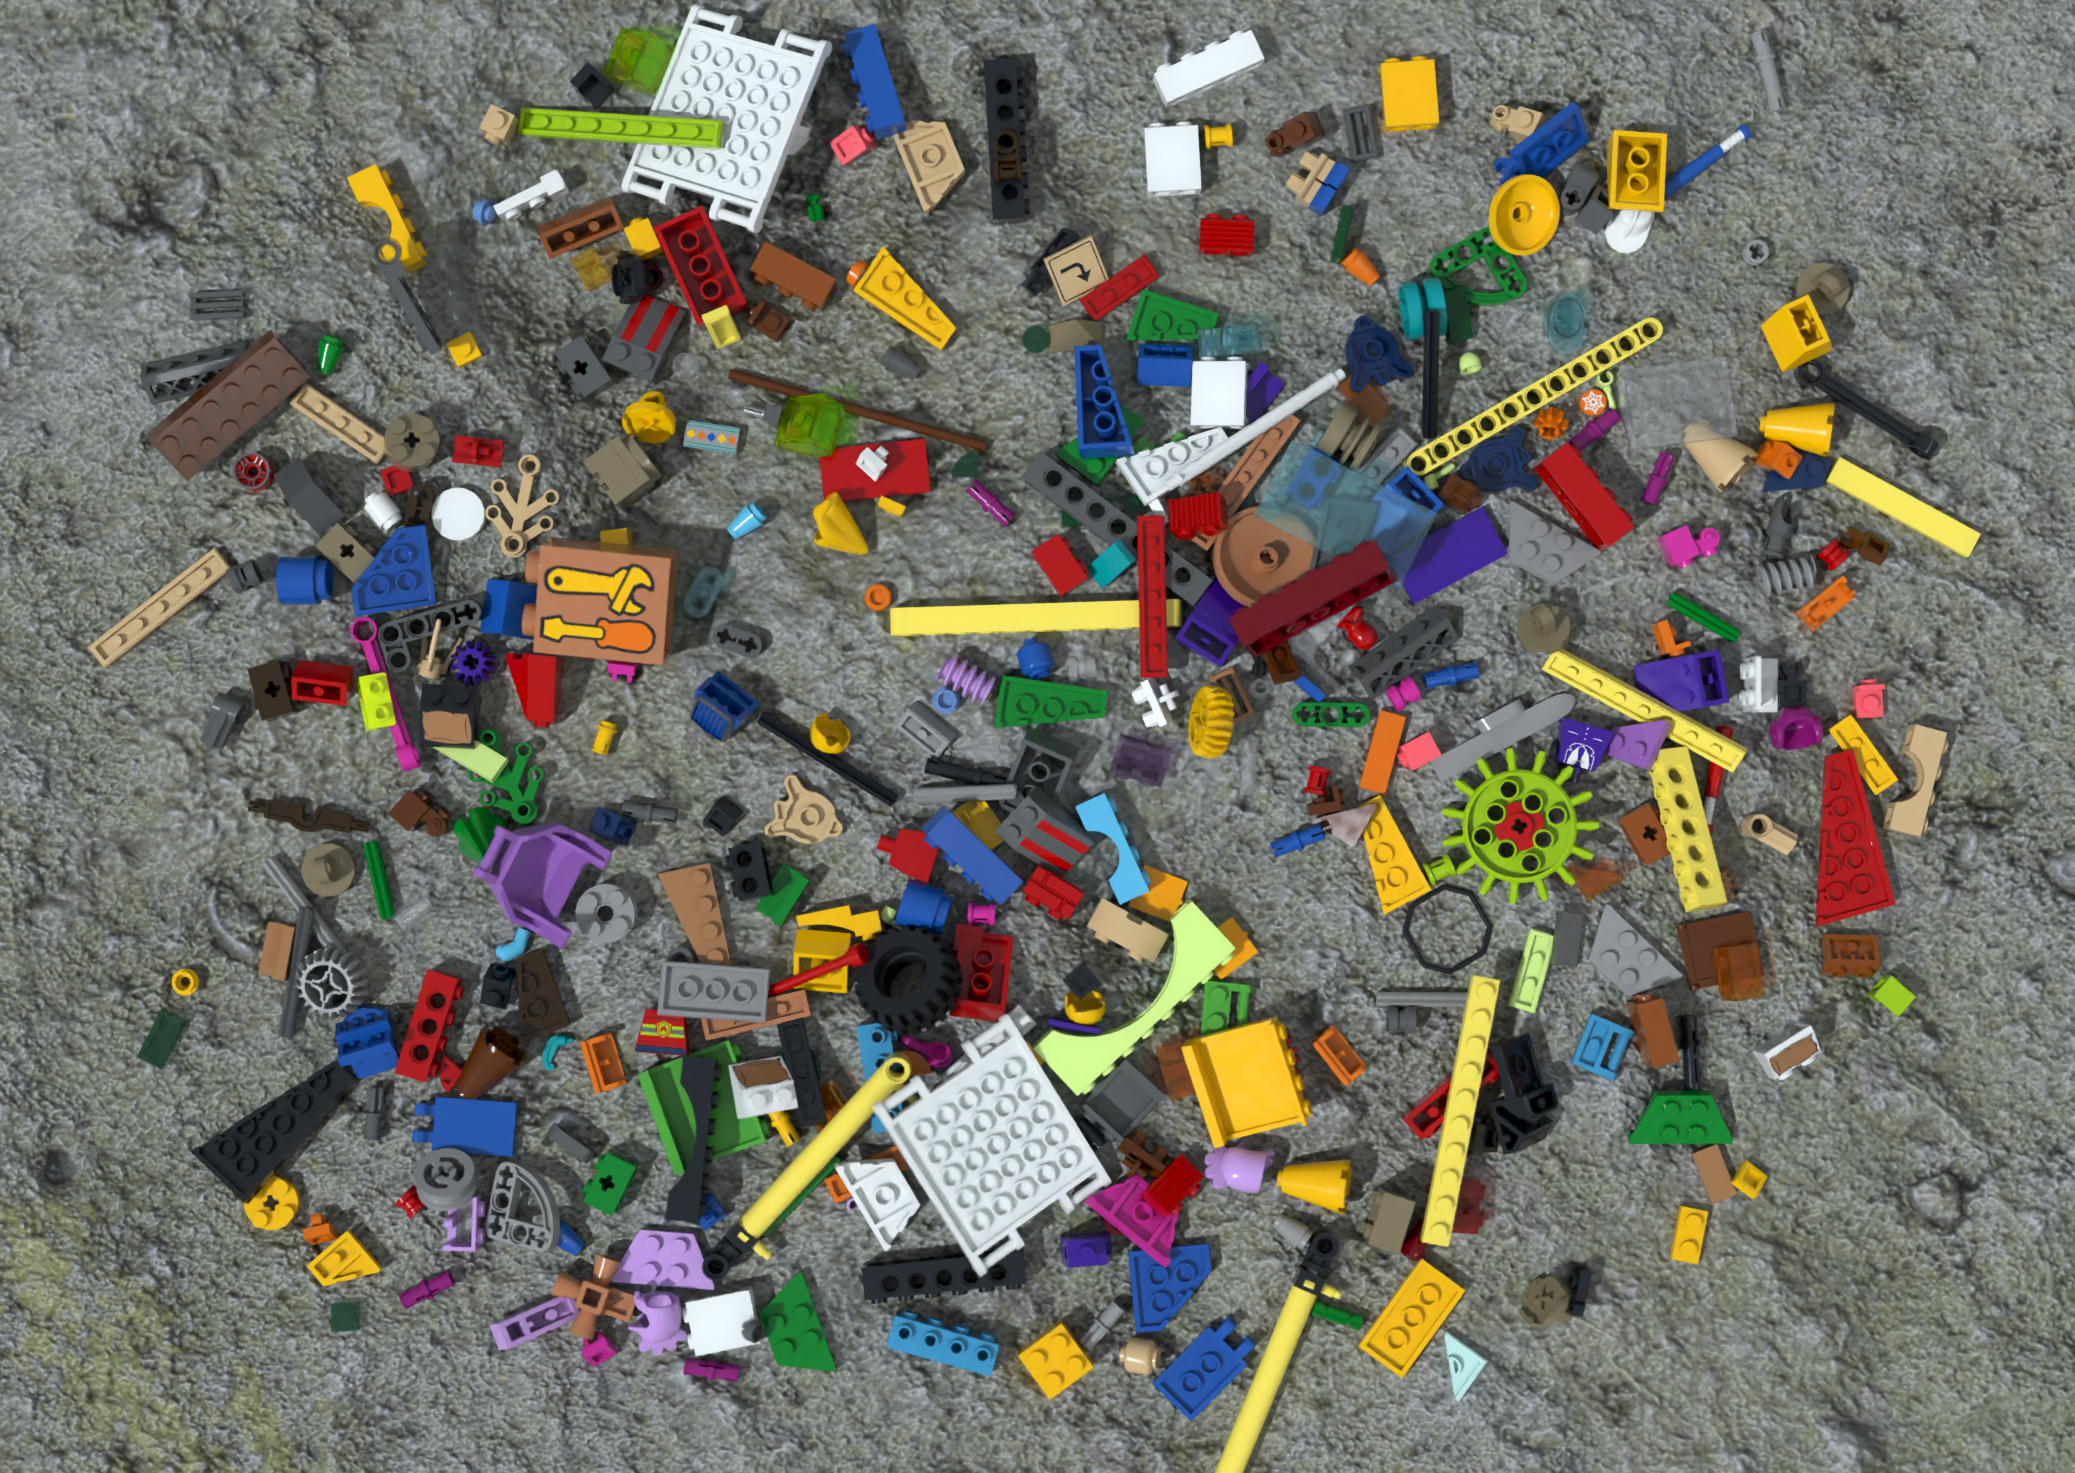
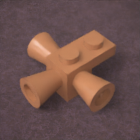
M596 1253L593 1277L583 1282L564 1270L560 1271L555 1281L552 1295L577 1299L574 1307L581 1309L568 1330L570 1333L581 1338L594 1340L597 1315L600 1316L602 1314L628 1323L631 1321L636 1308L634 1294L608 1285L622 1263L620 1260L605 1254Z

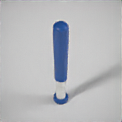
M1740 125L1737 128V132L1719 145H1714L1665 179L1664 197H1669L1681 189L1706 168L1723 157L1724 153L1742 140H1748L1751 137L1750 130L1745 125Z

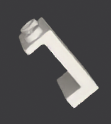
M1178 122L1176 126L1165 127L1164 123L1150 124L1149 128H1144L1147 197L1200 194L1202 188L1198 125H1192L1191 122Z
M1201 357L1200 361H1193L1191 426L1193 428L1215 429L1221 427L1222 429H1243L1248 426L1246 392L1247 371H1250V365L1243 361L1242 357H1227V361H1216L1215 357Z
M752 1286L741 1288L739 1291L695 1300L691 1298L685 1302L686 1306L682 1307L684 1322L689 1323L691 1333L687 1334L690 1350H695V1356L759 1344L761 1342L760 1340L758 1343H752L744 1339L741 1334V1330L744 1329L742 1324L749 1319L758 1321Z

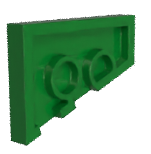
M1142 289L1126 341L1211 339L1219 313Z
M1122 405L1121 411L1130 439H1132L1145 420ZM1078 437L1054 453L1056 457L1096 486L1118 458L1081 459Z

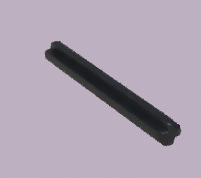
M1427 309L1424 312L1422 435L1425 439H1434L1438 435L1440 312L1437 309Z

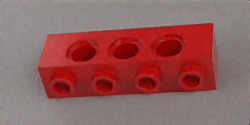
M433 968L427 969L394 1073L424 1083L430 1081L431 1077H436L440 1065L437 1062L439 1052H444L448 1042V1037L445 1036L447 1027L453 1025L456 1017V1011L453 1008L456 1000L460 1001L465 986L461 984L462 977ZM437 993H441L445 997L446 1002L442 1008L437 1007L434 1003V996ZM428 1019H433L437 1023L435 1033L427 1031L425 1025ZM421 1044L425 1045L429 1050L427 1059L420 1058L417 1053V1049Z

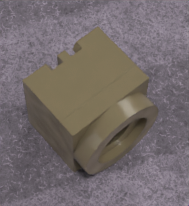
M630 433L622 439L616 436L583 461L592 475L597 478L598 483L605 489L613 503L622 511L656 486L655 481L662 476L652 460Z

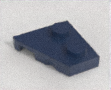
M1790 446L1802 456V460L1790 479H1787L1775 470L1769 469L1761 491L1771 492L1820 488L1823 486L1832 461Z

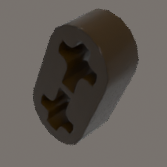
M418 482L411 488L404 517L405 527L414 525L412 521H409V518L415 516L417 509L421 510L420 519L424 520L425 528L428 527L434 501V489L430 484ZM421 487L425 488V493L429 494V498H424L422 506L418 505L419 497L414 495V492L419 491Z

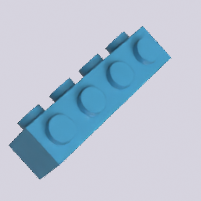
M877 1022L856 1026L865 1082L885 1062L888 1055L895 1052L893 1042L898 1041L895 1031L890 1032ZM896 1062L891 1064L890 1068L893 1072L898 1073L897 1068H902V1064ZM902 1101L887 1113L892 1118L907 1108L908 1105L903 1106ZM874 1113L871 1116L873 1134L886 1132L885 1126Z
M903 1309L902 1313L896 1311L887 1348L991 1377L1000 1341L995 1339V1335L982 1331L980 1335L969 1332L970 1328L959 1324H954V1328L943 1325V1320L934 1317H928V1320L917 1317L918 1314L910 1310Z

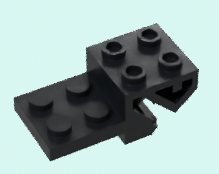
M1529 1032L1519 1034L1491 1046L1493 1060L1497 1065L1501 1079V1087L1505 1095L1489 1102L1491 1117L1495 1123L1498 1142L1501 1145L1503 1155L1517 1153L1546 1139L1553 1120L1547 1117L1546 1114L1556 1110L1558 1107V1099L1553 1083H1543Z

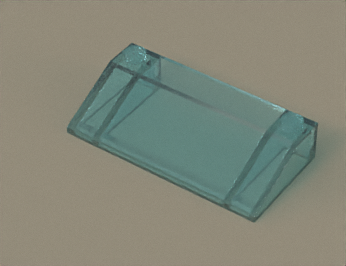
M1292 440L1254 513V517L1333 557L1340 554L1347 555L1354 551L1358 544L1364 541L1371 542L1375 540L1398 580L1390 586L1399 590L1437 513Z

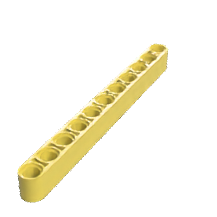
M1650 317L1640 321L1415 451L1406 459L1404 468L1408 466L1419 478L1651 345L1661 336L1663 332L1662 324L1659 320ZM1643 326H1650L1653 329L1654 336L1652 338H1648L1643 334ZM1620 339H1626L1630 342V351H1624L1620 348ZM1597 352H1603L1607 355V364H1600L1597 361ZM1575 365H1579L1584 369L1585 376L1583 378L1574 375L1573 367ZM1551 379H1558L1561 382V391H1555L1550 387ZM1528 392H1534L1538 395V404L1534 405L1528 402ZM1504 406H1513L1516 416L1514 418L1507 417L1503 411ZM1486 418L1492 422V431H1485L1481 428V419ZM1459 432L1467 433L1470 437L1469 444H1461L1457 439V434ZM1436 445H1442L1446 448L1447 456L1445 458H1439L1435 455L1434 447ZM1414 458L1420 459L1424 464L1423 471L1413 470L1411 460Z
M1166 599L1167 628L1182 627L1181 599ZM1139 600L890 609L891 636L1139 629Z

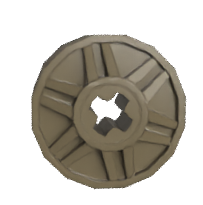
M1344 400L1315 448L1329 457L1339 448L1343 451L1339 461L1342 465L1349 455L1354 457L1349 466V469L1354 472L1371 454L1379 440L1384 423L1378 420L1372 430L1368 429L1367 425L1372 416L1368 415L1361 423H1358L1356 418L1360 409Z

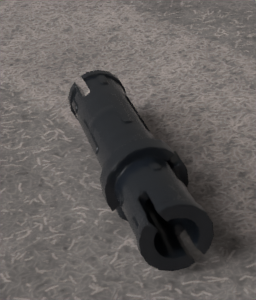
M931 757L927 758L928 762H926L924 771L925 774L941 776L974 785L1005 784L1007 776L983 770V767L973 768Z
M1681 1015V1040H1679V1046H1682L1684 1090L1701 1091L1699 1060L1701 1039H1698L1697 1015Z

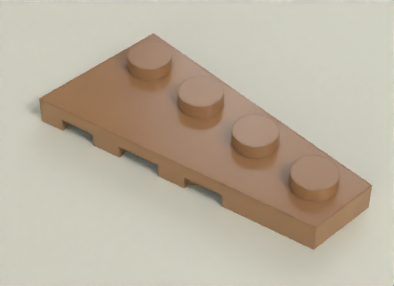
M711 863L658 874L700 963L732 966Z

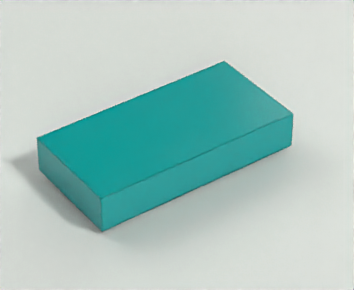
M1118 539L1087 568L1103 589L1136 559L1121 540Z

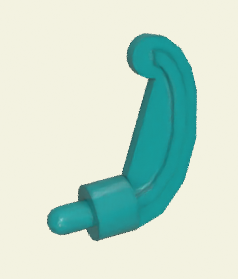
M556 1035L546 1042L542 1056V1062L546 1070H554L555 1066L551 1061L558 1046H566L567 1043H573L574 1039L567 1038V1035Z

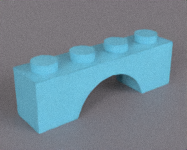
M1105 793L1075 806L1086 832L1105 834L1115 843L1118 849V868L1108 881L1119 905L1149 892L1147 886L1152 883L1146 870L1140 872L1136 862L1141 859L1135 846L1129 847L1125 837L1129 836L1124 822L1118 823L1114 815L1118 809L1112 796L1107 798Z

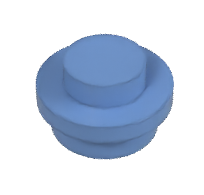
M478 200L474 205L473 218L480 225L487 226L495 219L496 211L492 200Z
M941 688L933 696V705L942 714L953 713L959 706V696L952 688Z

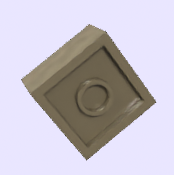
M1378 1186L1377 1191L1373 1190L1371 1192L1370 1200L1373 1201L1367 1223H1361L1360 1232L1363 1233L1362 1238L1368 1245L1399 1254L1416 1202L1408 1195Z

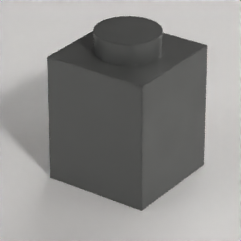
M1598 184L1581 206L1575 218V221L1595 234L1599 233L1616 210L1609 209L1608 190Z

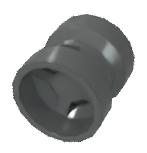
M253 559L244 562L243 566H233L226 570L230 584L237 594L246 591L248 586L263 584L262 574Z
M1388 1006L1386 1014L1387 1033H1397L1399 1028L1406 1033H1415V1006H1407L1405 1009H1401V1011L1396 1006Z

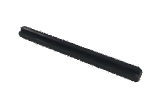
M763 712L757 722L760 726L888 806H892L897 800L898 795L836 755L824 753L816 749L809 738L769 713Z

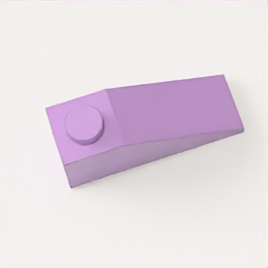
M557 1296L490 1324L489 1326L498 1349H510L574 1320L579 1313V1309L574 1307L575 1299Z

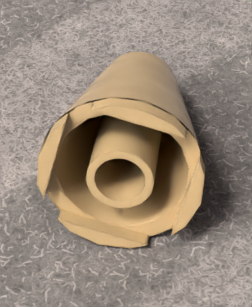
M1702 422L1698 424L1691 423L1682 433L1685 437L1682 442L1716 490L1721 494L1728 491L1725 486L1729 482L1735 485L1754 463L1751 458L1758 457V453L1755 450Z

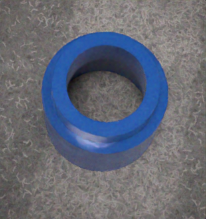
M319 556L280 557L276 569V587L281 605L321 604L322 600H331L334 590V575L330 560H321Z
M909 878L894 925L900 927L912 926L914 929L922 927L927 929L928 932L941 935L953 896L943 894L944 889Z

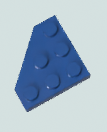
M424 524L396 528L353 584L350 590L355 616L436 605Z
M1208 1243L1171 1246L1170 1264L1166 1268L1161 1266L1142 1249L1128 1250L1136 1333L1164 1330L1172 1317L1191 1297L1203 1279L1211 1272Z

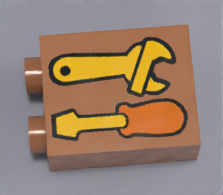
M549 537L540 545V551L529 550L526 559L525 579L529 583H538L536 604H525L522 617V634L534 636L533 652L663 665L671 655L678 550Z

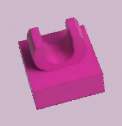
M609 660L607 673H612V680L617 682L619 674L626 675L627 683H631L639 663Z
M599 1330L596 1331L598 1340L592 1343L589 1339L583 1338V1343L586 1347L581 1349L584 1359L594 1367L618 1354L615 1345Z

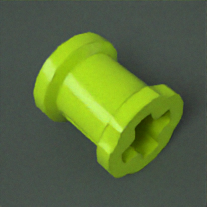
M1447 854L1442 855L1441 859L1433 863L1422 864V869L1431 886L1436 885V881L1449 875L1452 877L1456 876L1455 868Z

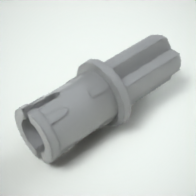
M1112 1300L1098 1318L1095 1317L1093 1319L1095 1322L1079 1339L1081 1345L1087 1350H1092L1106 1333L1111 1332L1110 1328L1125 1313V1310Z

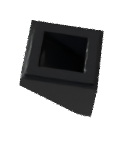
M721 796L703 821L724 837L742 815L743 810L727 797Z

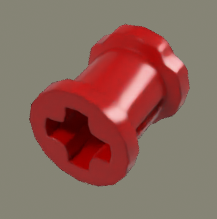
M1308 765L1310 773L1307 787H1304L1303 792L1326 797V783L1328 775L1332 773V770Z

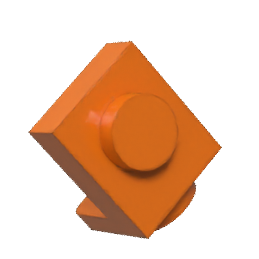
M1766 439L1758 449V457L1753 459L1757 466L1775 470L1784 478L1790 479L1802 460V456L1786 443Z

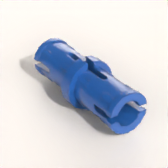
M1476 662L1454 667L1448 665L1445 666V669L1422 673L1423 684L1426 690L1444 685L1455 686L1458 682L1479 678Z
M1321 823L1300 832L1298 830L1292 831V835L1270 842L1271 849L1275 851L1273 852L1275 858L1295 850L1302 851L1305 849V846L1326 840L1325 831L1321 832L1323 829Z

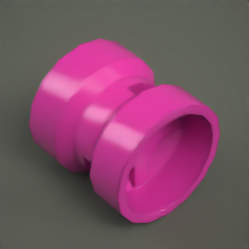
M1410 676L1402 679L1398 687L1391 685L1385 689L1390 702L1397 712L1406 708V702L1416 703L1422 699L1417 686Z

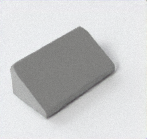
M914 702L895 725L897 729L935 759L941 755L956 736L954 731L918 702Z

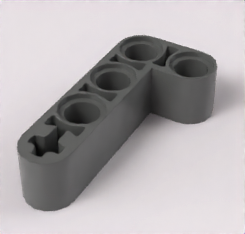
M468 599L383 624L379 628L378 638L387 666L395 672L405 671L412 666L414 657L409 641L433 635L440 612H447L451 617V622L448 626H440L441 633L479 621L483 615L482 604L477 600ZM467 604L471 608H476L477 612L473 614V619H471L470 615L459 617L461 623H458V616L453 607H457V612L466 610ZM414 619H420L425 624V629L421 634L415 633L412 629L411 624ZM389 626L395 627L399 632L396 641H391L386 637L385 632ZM396 652H401L406 656L407 661L403 667L397 666L393 661Z

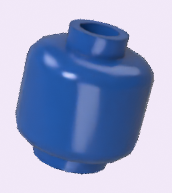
M1038 638L1025 640L1023 646L1016 653L1022 674L1029 676L1032 680L1050 675V670L1055 665L1049 644L1044 641H1038Z

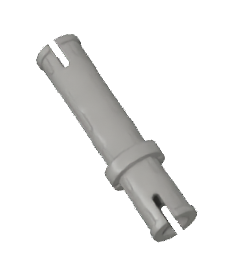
M1763 30L1762 32L1752 33L1750 37L1756 55L1754 62L1758 64L1769 113H1773L1787 107L1774 62L1776 55L1771 50L1767 30Z

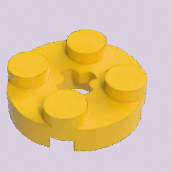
M273 1175L249 1204L244 1203L245 1212L255 1227L265 1230H277L288 1225L296 1216L301 1203L300 1194L292 1182L290 1183L282 1176ZM269 1195H272L273 1199L279 1200V1204L275 1205V1210H271L270 1206L266 1205Z

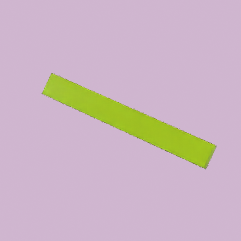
M521 108L517 134L525 137L721 149L724 122L707 119Z

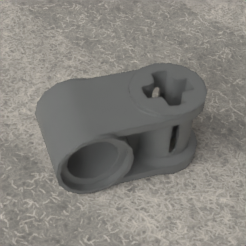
M1577 161L1575 162L1558 196L1560 213L1562 215L1572 216L1576 214L1593 189L1600 173ZM1569 197L1573 199L1572 205L1568 204Z

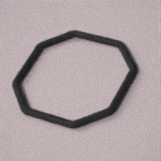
M1441 885L1409 905L1403 926V935L1421 966L1438 972L1452 974L1486 953L1492 925L1471 891L1450 885ZM1444 890L1469 896L1487 927L1481 951L1450 969L1426 963L1408 933L1414 907Z

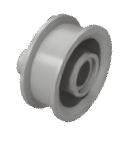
M602 883L589 888L579 898L575 910L576 922L581 932L590 940L598 943H612L625 937L633 929L638 914L637 904L632 894L624 887L614 883ZM605 905L613 910L611 920H604L600 915V909Z

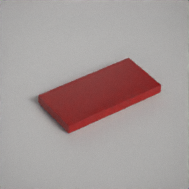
M925 439L819 449L824 500L833 492L838 493L843 502L874 499L881 496L894 497L931 493ZM882 446L889 452L884 461L887 467L883 475L875 482L856 465L860 454L867 447L872 452H875Z

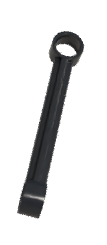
M1813 359L1797 366L1795 380L1800 386L1804 388L1817 387L1906 444L1907 448L1915 455L1925 460H1931L1939 447L1938 442L1924 433L1914 431L1826 375L1824 366L1820 361ZM1805 365L1816 367L1819 373L1818 380L1813 383L1805 381L1801 376L1802 367Z

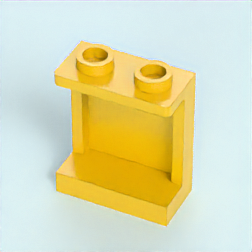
M1425 56L1411 58V61L1400 62L1399 58H1391L1381 63L1378 73L1381 76L1384 114L1382 122L1383 133L1436 129L1439 124L1434 59L1427 60Z

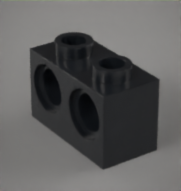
M759 841L728 848L729 855H726L728 870L733 871L734 881L731 882L733 896L738 897L740 902L774 896L764 843ZM749 852L752 855V862L749 866L743 867L740 862L741 855ZM754 878L758 884L757 889L753 893H748L745 887L746 882Z

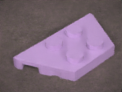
M644 1228L639 1230L622 1258V1263L610 1281L706 1290L715 1289L714 1280L707 1278L702 1271V1263L705 1257L700 1250L695 1233Z

